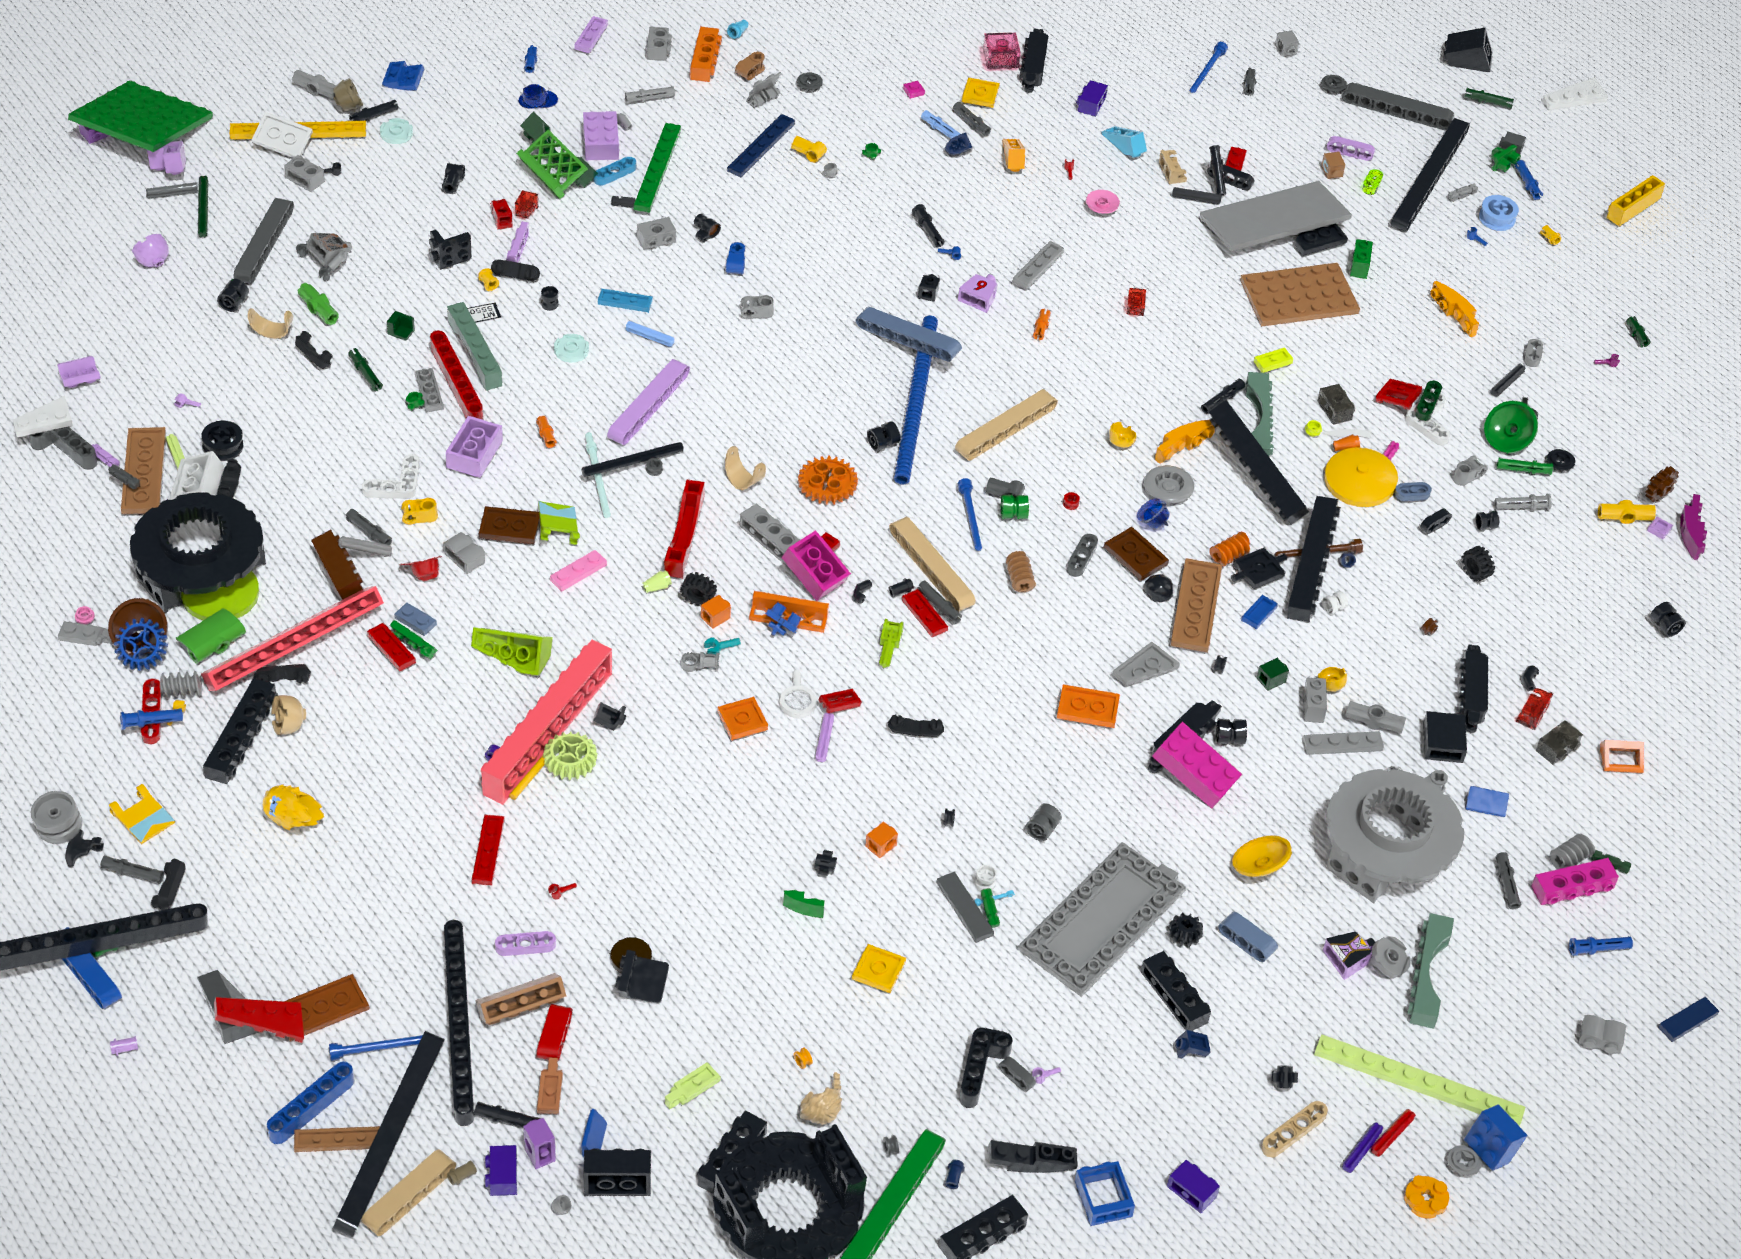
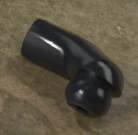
M869 579L856 584L852 595L855 602L857 601L861 604L865 601L866 596L863 592L872 588V582Z
M1534 665L1528 666L1521 676L1527 691H1533L1536 688L1532 679L1536 677V674L1539 675V669Z

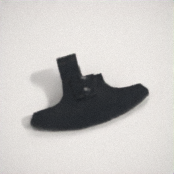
M80 829L79 833L69 841L66 848L65 859L68 867H73L76 860L81 856L88 855L90 850L102 851L104 843H101L102 838L93 837L92 840H84V832Z

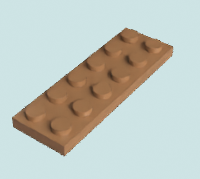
M166 427L128 428L124 470L139 479L140 486L137 489H132L129 485L123 483L121 514H145L149 509L160 505Z
M1185 558L1170 646L1208 653L1222 564Z

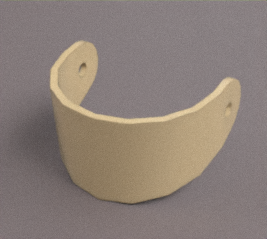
M250 308L248 311V321L253 330L264 337L272 339L286 336L294 319L293 314L289 310L284 314L285 323L267 320L261 317L253 308Z
M732 446L728 449L725 458V469L730 483L736 489H747L765 477L766 466L764 463H758L755 466L752 476L744 468L739 457L738 448Z

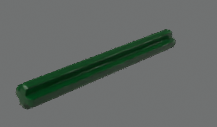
M206 175L199 177L198 236L200 238H205L208 234V177Z

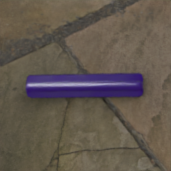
M1377 1122L1371 1125L1344 1161L1343 1170L1348 1173L1354 1171L1382 1133V1125H1379Z

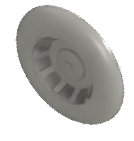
M1171 465L1155 467L1144 478V487L1148 494L1156 500L1165 503L1185 501L1193 494L1195 488L1194 481L1189 473Z

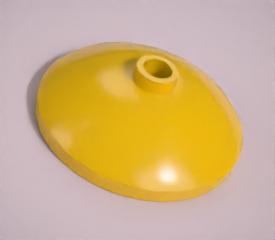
M1280 836L1258 837L1243 844L1234 853L1232 863L1234 869L1244 876H1266L1278 871L1288 862L1292 855V847L1287 839Z

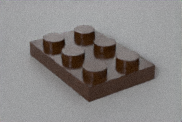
M485 506L478 533L479 539L535 544L540 523L539 512Z
M1132 526L1104 542L1103 548L1140 581L1169 564V559Z

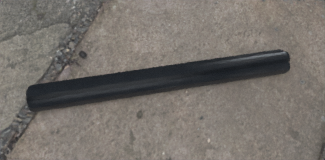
M677 442L585 466L581 469L582 475L588 477L645 462L651 458H660L684 451L682 442Z

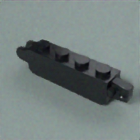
M1034 28L1033 32L1030 31L1029 38L1025 39V47L1027 48H1024L1023 57L1025 58H1022L1019 78H1022V85H1025L1024 90L1028 93L1033 92L1035 86L1038 87L1042 84L1049 38L1043 29Z
M1468 644L1464 658H1460L1459 669L1462 672L1459 674L1458 682L1462 684V687L1459 688L1458 698L1461 699L1458 713L1465 715L1467 732L1475 733L1478 724L1485 721V715L1488 711V656L1485 653H1481L1480 646Z
M1213 700L1206 705L1195 703L1153 743L1150 757L1151 763L1148 766L1150 773H1159V771L1165 768L1152 755L1182 722L1203 739L1208 731L1211 732L1215 728L1217 723L1215 720L1222 706Z

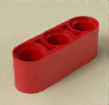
M554 1004L550 1005L537 1048V1058L545 1060L558 1058L559 1062L571 1023L573 1008Z

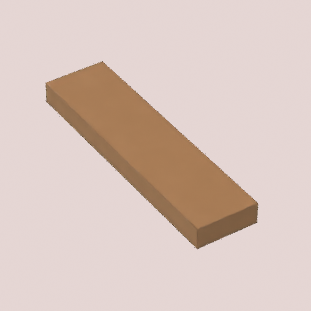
M380 1126L297 1129L294 1135V1152L370 1149Z

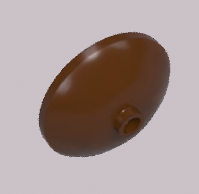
M144 598L127 600L121 603L110 616L108 623L109 637L113 644L116 641H120L115 637L116 634L122 635L119 629L122 627L125 630L127 629L126 622L133 625V619H136L139 623L141 618H144L145 624L149 619L153 621V624L158 623V629L163 628L165 631L162 635L167 636L168 621L165 613L151 600ZM135 632L131 637H137L140 633ZM149 632V643L156 646V637L152 632ZM143 641L137 644L139 648L141 646L144 647V645L147 646ZM126 643L127 654L133 656L134 647Z

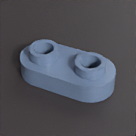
M1425 482L1400 483L1396 486L1395 497L1401 501L1427 500L1431 495L1432 488Z

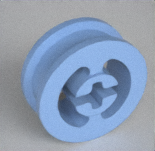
M1491 195L1483 200L1479 219L1483 225L1492 230L1506 231L1514 226L1519 208L1512 199L1506 196Z

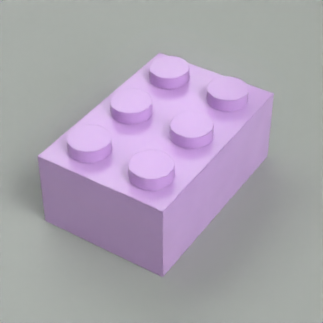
M616 111L583 112L585 160H619Z
M468 416L445 452L446 468L481 478L503 441L502 425Z

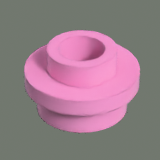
M82 606L76 610L75 620L77 623L89 624L95 618L94 611L87 606Z

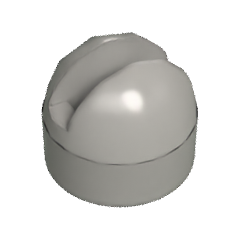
M828 163L823 168L828 177H835L838 172L835 163Z
M560 1195L552 1202V1209L558 1214H564L571 1210V1201L566 1195Z

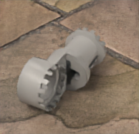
M701 651L700 653H684L681 657V668L687 672H693L697 668L702 669L703 667L718 670L719 663L717 662H719L720 653L705 654ZM693 660L695 663L690 665L685 663V661Z

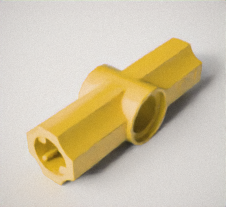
M1622 500L1618 504L1599 503L1597 515L1598 519H1618L1623 524H1630L1635 520H1654L1656 517L1655 505L1633 504L1630 500Z

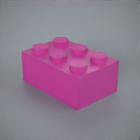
M816 530L790 546L781 557L816 601L842 585L851 574Z

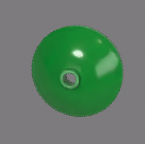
M1506 401L1498 404L1489 412L1484 424V433L1487 441L1494 449L1503 453H1517L1526 449L1534 441L1538 432V419L1535 412L1527 404L1520 401ZM1513 428H1517L1516 432H1511Z

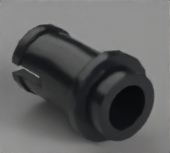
M904 578L903 581L889 586L888 589L890 595L895 597L905 592H911L914 589V585L910 578Z

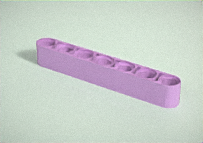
M672 359L610 426L607 437L622 445H626L687 378L690 366Z

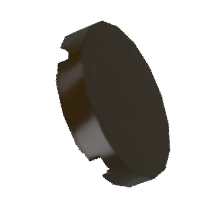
M636 937L621 939L611 949L612 966L621 974L623 968H620L622 955L626 956L627 950L635 951L637 957L652 959V950L649 944Z

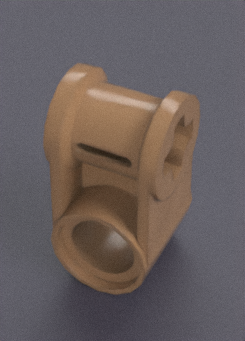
M753 52L737 63L735 72L747 80H752L755 76L764 72L765 65L763 61L765 55L762 52Z

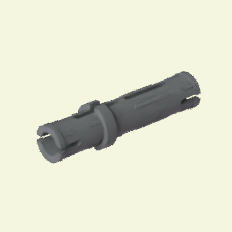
M961 102L954 104L953 110L968 121L973 129H977L984 136L990 134L991 128L983 122L981 117H977Z
M350 509L346 513V518L366 532L372 540L386 545L392 543V537L384 533L380 526L371 523L355 509Z
M926 580L920 582V587H917V589L939 609L942 615L947 616L953 624L959 623L963 616L953 607V604L945 600Z
M1500 852L1495 858L1498 863V875L1503 882L1508 907L1512 910L1518 909L1522 904L1513 876L1515 873L1514 868L1510 865L1508 853Z
M104 855L100 863L101 868L115 871L119 875H131L161 884L164 878V871L134 864L123 858L120 860Z

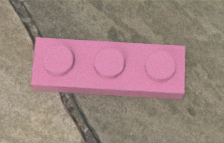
M593 550L550 575V581L562 592L607 566V560L596 550Z

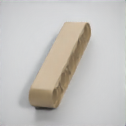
M440 1149L434 1151L364 1213L361 1222L377 1236H382L447 1179V1173L450 1172L451 1168H456V1162Z

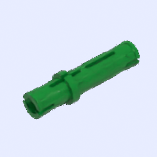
M1498 458L1497 469L1531 472L1534 475L1536 473L1552 475L1553 464L1539 463L1537 460L1530 462Z

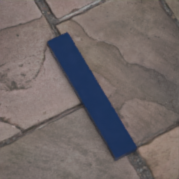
M781 114L727 167V172L742 178L795 125V119Z

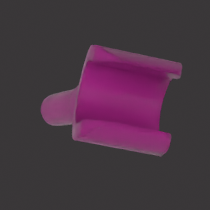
M1612 354L1610 359L1594 360V364H1608L1613 368L1617 367L1620 362L1618 360L1619 355Z

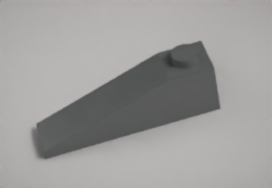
M218 970L197 977L214 1020V1001L216 997L246 999ZM215 1020L224 1045L259 1033L250 1026L244 1025L239 1027Z

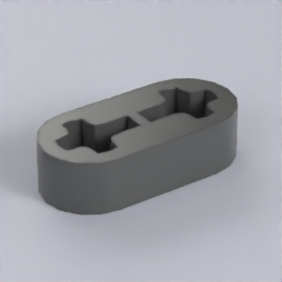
M1006 1057L1000 1062L999 1067L1002 1073L1022 1091L1028 1092L1035 1086L1036 1081L1033 1075L1015 1059Z

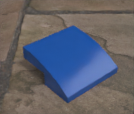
M405 61L390 62L382 84L393 89L417 90L424 67L422 64L407 66Z

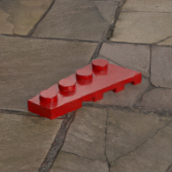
M215 998L214 1012L215 1020L239 1027L244 1025L254 1028V1031L262 1033L264 1030L276 1033L275 1036L281 1038L288 1036L295 1038V1041L300 1043L304 1040L301 1002Z

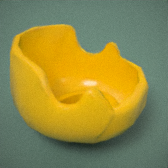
M1122 422L1111 424L1109 439L1112 444L1126 448L1135 443L1137 436L1136 432L1131 429V426L1125 428L1122 426Z
M1327 667L1318 673V678L1326 679V691H1339L1347 683V673L1344 668Z

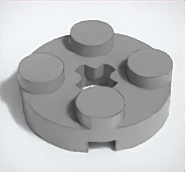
M1388 936L1374 943L1370 961L1382 974L1394 979L1408 971L1410 956L1407 957L1405 952L1407 948L1403 942L1396 937Z

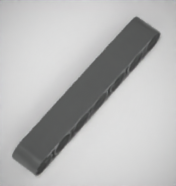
M1353 82L1347 84L1342 96L1343 101L1348 104L1441 130H1447L1454 119V112L1450 109Z
M281 198L273 200L235 267L234 279L253 284L293 213V201Z

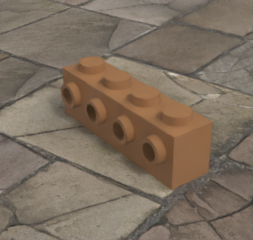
M553 973L477 999L475 1002L481 1021L492 1025L500 1022V1019L516 1017L521 1014L520 1012L536 1010L541 1007L540 1005L559 1002L561 998L567 995L561 976Z

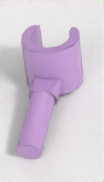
M182 393L178 394L174 399L176 400L174 405L179 408L184 404L201 407V403L187 399Z
M1037 1067L1033 1069L1032 1075H1041L1036 1077V1083L1042 1084L1045 1081V1077L1061 1072V1068L1057 1067L1044 1071L1042 1068Z

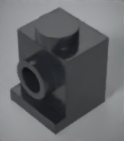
M934 274L923 275L919 284L918 299L935 302L939 291L940 278ZM924 290L932 291V294L925 293Z

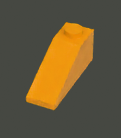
M1003 139L1007 168L1014 172L1025 169V148L1020 139Z

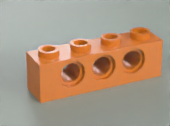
M700 26L691 63L690 80L710 82L711 76H714L715 66L717 65L716 55H719V45L722 42L719 28Z

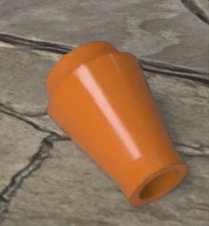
M1352 434L1333 441L1335 452L1360 447L1358 435L1354 436Z

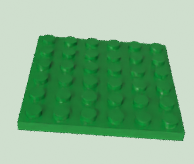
M127 81L68 114L69 121L152 152L213 118V112L205 107H199L191 102L182 101L175 96L166 95L162 91H156L148 86L139 85L135 81Z

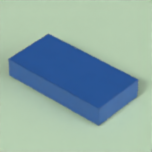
M1262 594L1244 613L1241 621L1258 629L1277 609L1278 603Z

